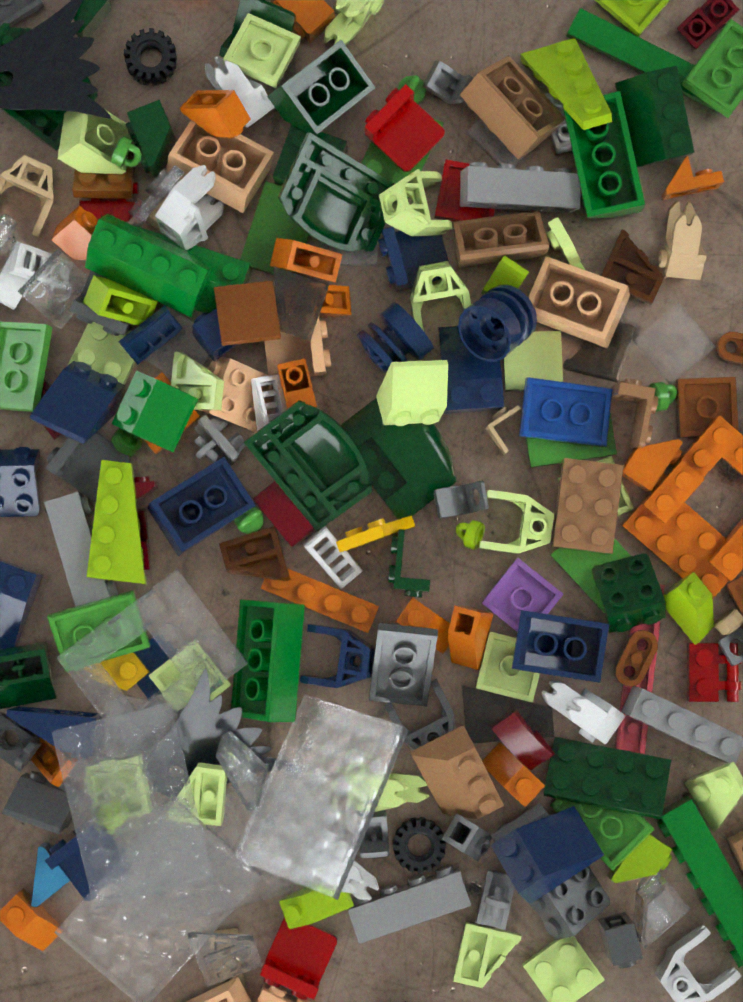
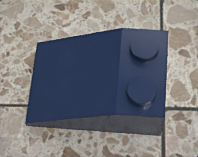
M458 326L438 327L440 360H447L448 362L447 407L444 414L503 409L504 396L500 360L497 362H487L475 357L463 344Z
M73 361L61 371L35 407L29 419L84 444L115 416L126 385L118 382L111 375L101 374L92 370L91 366L86 363Z
M222 457L151 501L147 509L176 554L180 556L256 505L226 458Z
M0 559V650L17 647L43 578L42 574Z
M521 610L512 669L600 683L609 624Z
M17 706L7 710V717L63 752H71V757L88 759L89 756H93L94 753L103 748L105 713Z
M574 806L516 828L491 845L518 894L529 904H532L604 856L603 851Z

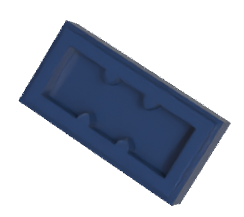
M164 305L118 342L138 365L182 331L183 328Z

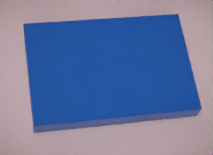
M527 377L525 378L519 436L606 447L613 389Z

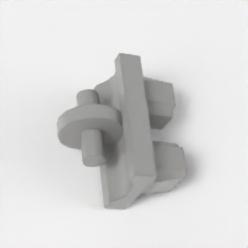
M204 415L198 420L199 423L194 428L200 435L194 441L200 447L195 456L201 460L207 455L213 463L219 458L225 457L231 466L245 447V440L237 432L227 440L221 431L228 426V421L212 415L208 418Z
M487 870L476 919L477 924L506 929L515 889L507 874Z

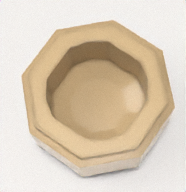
M731 609L717 619L714 627L720 635H729L741 626L743 616L737 609Z

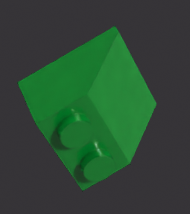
M136 370L111 424L174 453L198 399Z

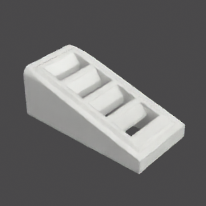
M19 242L14 246L8 273L64 290L72 261ZM25 255L30 256L27 268L23 267ZM36 258L40 259L38 272L33 271ZM46 261L51 262L48 276L43 275ZM57 264L62 266L59 280L54 279Z
M279 374L251 379L257 431L287 409ZM262 386H273V390L262 392ZM274 396V402H264V398ZM275 408L276 414H267L268 409Z
M324 526L319 531L315 530L302 544L339 588L342 589L363 570L347 551L339 552L336 544L338 540ZM327 537L328 540L315 550L314 546ZM334 545L336 549L323 559L321 555ZM342 554L344 558L330 568L329 564ZM349 563L352 567L338 577L336 573Z

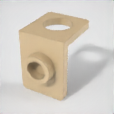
M520 404L510 411L504 407L491 417L494 421L485 428L503 456L509 450L494 427L520 411L522 408Z

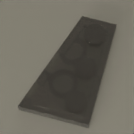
M462 685L465 729L473 744L501 741L491 728L515 710H518L533 732L538 730L543 738L555 737L552 707Z

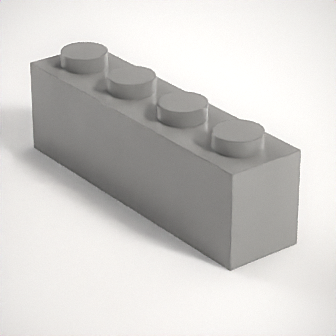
M473 162L460 173V207L573 213L580 209L581 188L578 174L571 173L569 168H556L554 172L543 171L541 166L526 167V170L515 169V165L501 164L498 165V168L487 167V163Z
M75 492L44 502L75 607L118 595L113 580L86 577L93 529L89 516L90 513H93L88 496L84 497L81 492Z
M632 686L621 710L623 714L725 763L734 761L736 764L743 749L742 736L643 688Z
M452 865L444 866L435 870L436 875L427 878L424 875H418L408 879L407 885L398 888L396 884L383 887L379 890L380 894L372 896L371 900L353 898L354 906L348 909V913L358 943L361 944L471 906L459 867L452 868Z

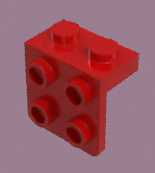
M405 84L400 90L395 88L385 99L387 104L380 111L375 109L369 114L365 120V136L403 172L407 173L444 137L445 130L414 101V91Z
M284 917L263 963L260 976L264 977V982L273 987L279 988L282 985L291 989V994L297 998L307 1000L309 997L314 1000L319 990L322 976L337 945V937L311 924L289 929Z

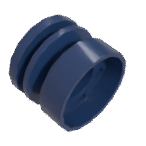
M498 285L490 289L479 300L472 303L460 315L458 323L460 338L465 347L475 357L487 362H497L508 356L517 346L521 345L532 335L537 324L536 310L531 300L521 290L511 285Z
M396 302L392 303L380 314L386 326L383 330L370 322L368 327L374 335L373 338L364 330L357 334L365 353L385 373H387L391 362L408 361L405 357L408 353L420 361L434 349L432 342L421 327Z

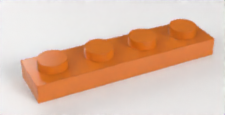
M289 568L288 572L291 579L289 581L264 579L260 589L296 604H303L308 609L366 633H369L379 608L378 605Z

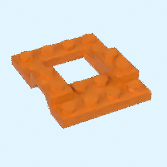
M717 415L679 458L671 472L660 485L621 524L682 579L694 572L712 593L713 598L729 580L733 581L743 569V518L724 537L687 505L685 501L705 480L704 477L721 458L743 476V435L720 415Z

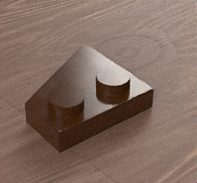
M622 229L601 276L627 285L630 296L651 305L664 276L656 266L649 262L647 255L642 249L639 250L629 238L627 231Z
M275 526L219 543L225 568L229 574L281 581L291 580Z

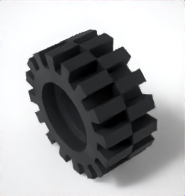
M149 28V32L146 33L144 29L139 30L140 35L137 36L134 33L131 35V42L127 40L125 44L124 57L130 75H133L134 80L137 82L141 80L143 85L148 86V82H150L152 86H156L158 81H161L163 84L167 81L166 78L168 76L171 78L173 70L177 66L174 43L172 44L171 38L168 35L164 36V32L161 30L158 33H155L154 28ZM146 48H156L161 52L162 60L155 67H147L140 61L141 52Z
M420 817V819L410 818L411 820L404 821L395 832L396 834L393 838L395 858L409 872L417 871L418 874H422L423 871L427 870L430 872L435 866L438 867L440 865L441 859L445 856L446 842L442 840L443 832L432 820H426L424 817ZM416 834L427 836L431 842L429 852L423 856H415L408 849L409 839Z

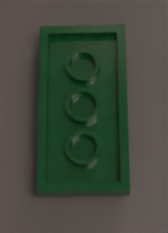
M558 737L554 738L552 750L555 754L550 758L544 796L662 819L671 759Z

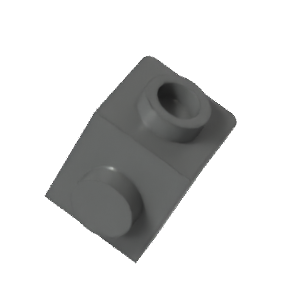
M435 61L422 87L449 105L459 104L465 101L460 94L474 77L471 75L462 76L443 62Z
M386 810L372 813L357 812L360 858L377 859L389 856Z

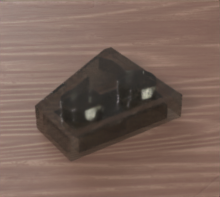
M274 267L273 273L280 331L311 341L329 285Z
M619 322L608 348L585 340L580 345L581 349L570 360L567 359L564 362L563 368L567 371L618 383L635 331L634 325Z

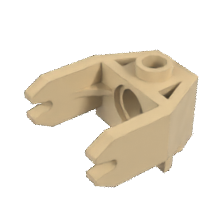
M23 155L10 168L1 173L0 196L9 187L16 186L39 197L41 213L32 232V236L39 238L54 204L52 167ZM34 173L38 178L35 181H30L27 176Z
M676 200L668 211L664 250H660L659 267H662L665 277L701 280L707 255L700 243L702 224L690 201H687L685 210L680 211V202Z

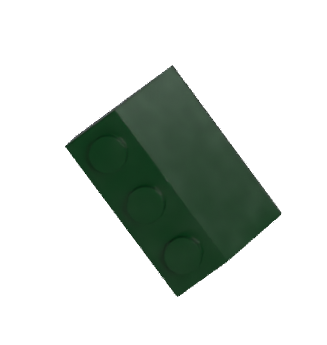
M340 40L267 97L286 122L316 136L376 87L344 42Z
M677 65L646 72L615 83L616 92H621L637 168L683 158L695 153Z

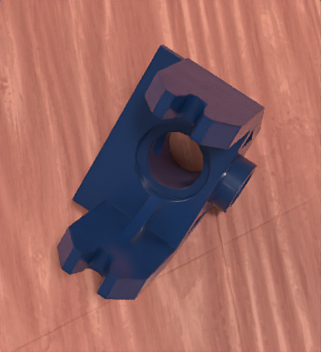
M308 624L307 632L334 636L341 641L337 675L329 678L301 675L300 683L341 688L372 677L375 647L351 630ZM356 656L361 659L359 666L355 663Z

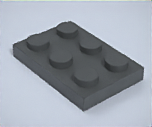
M378 623L369 701L427 707L438 629Z

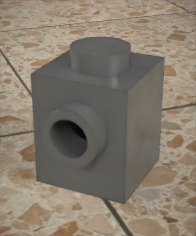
M458 814L455 815L442 837V840L476 861H479L481 856L486 854L492 839L491 834Z

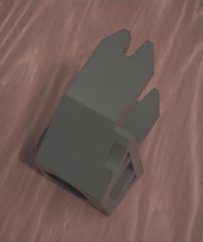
M437 679L431 681V685L442 707L441 718L415 732L410 731L402 724L391 702L384 705L400 739L412 750L429 743L433 737H441L456 729L455 714Z
M0 712V758L21 772L42 743L36 734L7 717L5 713ZM8 730H14L18 734L19 738L16 745H12L7 741L6 734Z

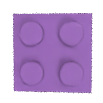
M517 557L481 603L517 632L521 610L548 614L563 596V593Z

